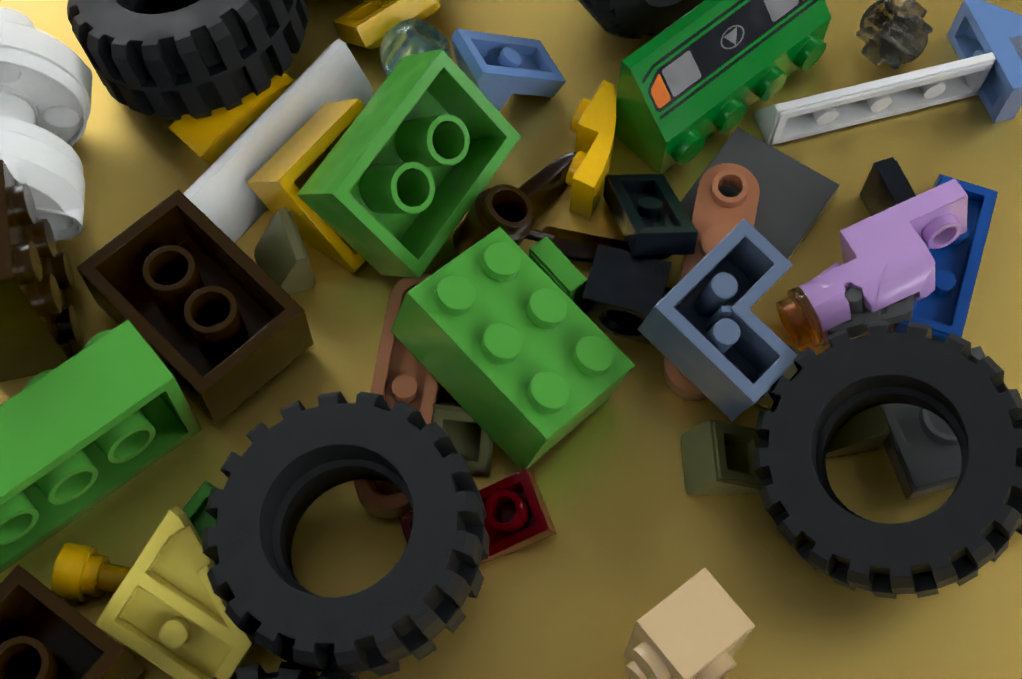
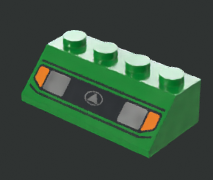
M704 0L621 61L614 135L657 174H664L676 163L680 165L687 164L700 152L707 139L719 130L722 133L730 131L742 119L747 108L759 99L763 102L770 100L782 88L786 79L799 68L802 71L810 69L820 59L826 49V43L823 40L831 20L825 0Z

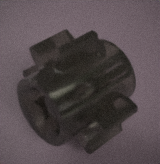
M901 0L876 1L864 12L860 20V30L856 32V36L866 43L861 53L876 66L885 61L894 70L898 69L900 64L912 62L924 51L928 42V34L933 30L923 20L927 10L915 0H905L904 2Z

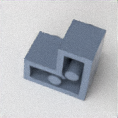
M744 218L653 307L637 330L733 421L755 404L794 363L793 360L798 356L750 310L793 264Z

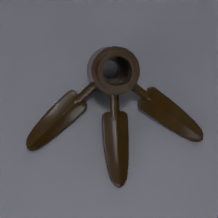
M577 152L567 153L554 160L519 188L501 184L484 190L478 195L453 234V244L458 255L498 227H501L518 246L524 239L539 242L547 236L571 261L593 263L598 244L629 252L631 250L626 241L551 226L543 228L542 231L532 228V218L536 217L551 204L568 185L565 183L566 175Z

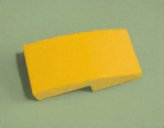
M286 73L282 76L276 74L270 79L271 84L268 89L258 96L252 92L241 99L242 105L228 111L225 107L212 110V116L198 119L193 118L190 114L182 115L181 120H175L169 126V129L197 155L212 165L237 140L250 122L254 123L295 80Z
M605 80L602 81L592 100L586 98L581 100L574 113L570 127L571 131L576 132L575 152L577 154L571 162L565 180L566 184L572 186L569 210L590 220L604 191L605 176L609 173L616 125L614 84Z

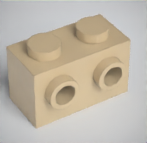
M705 567L636 621L624 656L630 662L625 666V671L629 679H724V676L737 665L732 658L755 625Z

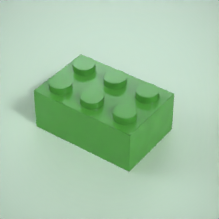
M443 49L403 56L297 195L382 276L420 278L478 195L483 191L521 138V135Z
M501 227L495 229L410 289L405 295L391 328V332L521 470L528 469L609 400L635 366Z

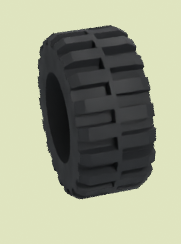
M68 0L67 16L72 25V31L110 95L119 103L129 106L131 110L151 117L156 112L158 117L166 120H181L182 115L190 114L195 119L212 116V110L225 107L228 111L242 105L241 99L252 92L257 96L270 87V79L274 75L282 76L290 67L293 60L291 53L298 54L308 23V9L305 0Z
M888 321L867 323L868 335L850 339L847 329H842L827 336L831 348L821 354L816 355L809 347L793 360L798 370L793 377L788 380L781 376L768 391L774 402L770 411H759L754 431L761 439L760 448L752 452L754 472L759 477L762 489L758 492L764 507L776 523L778 531L816 571L820 570L831 577L835 583L853 591L859 588L872 592L875 597L896 599L897 594L916 593L917 597L921 598L939 594V588L956 582L961 586L977 577L978 570L990 560L995 562L1008 548L1009 540L1015 530L1020 529L1022 524V398L1017 389L1007 388L1004 384V371L990 356L978 360L971 355V342L953 333L948 335L944 342L932 337L931 325L909 322L907 333H891ZM899 403L914 405L942 418L956 436L962 455L961 472L957 485L948 500L941 507L920 519L896 524L877 523L867 520L849 510L833 492L826 471V453L838 430L861 411L883 404Z
M341 391L320 394L318 396L319 406L306 410L299 400L280 409L284 420L270 429L263 422H260L246 435L253 444L242 456L231 452L221 467L220 471L228 477L227 483L223 490L211 489L205 509L207 513L216 519V527H207L202 531L203 554L217 564L210 568L207 576L214 594L228 603L225 613L240 630L253 637L255 643L290 663L303 665L308 672L315 675L328 670L345 679H359L361 672L371 670L381 677L400 671L399 660L413 655L421 661L434 652L437 648L432 640L444 628H447L454 634L466 618L461 607L467 596L471 598L478 597L484 581V577L479 570L481 560L489 558L490 537L484 526V519L487 518L482 497L462 454H458L450 436L436 422L426 424L418 409L402 401L395 403L393 408L390 409L382 394L361 391L357 394L356 403H348ZM373 479L397 486L410 503L413 512V524L405 551L393 569L369 588L347 596L321 597L305 589L294 576L291 549L296 527L308 507L326 491L353 480Z

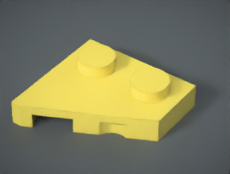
M178 507L168 511L94 624L175 679H212L213 677L217 679H231L255 643V639L240 630L225 613L228 603L214 594L207 573L216 564L212 559L203 554V542L186 512Z

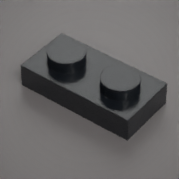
M663 174L605 176L603 197L633 256L666 259L671 255L695 253L698 231Z

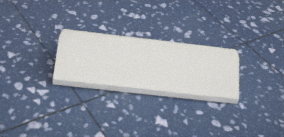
M340 39L334 41L183 193L234 243L268 209L246 182L324 103L359 98L366 106L373 97L374 91L346 43Z
M993 52L779 103L755 110L754 118L765 143L772 146L955 101L978 94L996 58Z

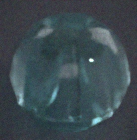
M419 18L400 20L383 37L379 49L382 70L388 77L403 56L443 49L452 59L449 40L436 27Z

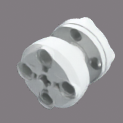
M0 7V160L3 159L17 185L25 183L28 185L34 200L36 217L38 220L47 219L49 221L55 242L72 239L80 235L83 230L86 184L83 176L82 162L71 146L82 137L86 129L87 120L89 119L92 97V71L72 49L49 33L34 27V23L28 16L17 10Z

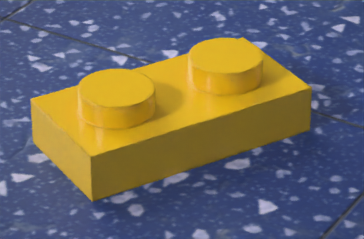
M366 0L333 21V24L343 42L367 49H374L390 42L397 34L395 29L410 19L416 21L435 13L440 8V0Z

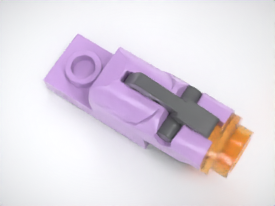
M955 178L840 230L843 264L841 265L840 262L833 264L812 280L788 290V298L776 302L777 312L783 327L796 348L808 343L813 347L821 344L825 346L829 344L828 335L845 328L849 337L854 338L864 335L868 331L867 323L888 321L889 325L913 317L914 302L927 297L935 290V260L929 249L943 248L967 232L968 195Z

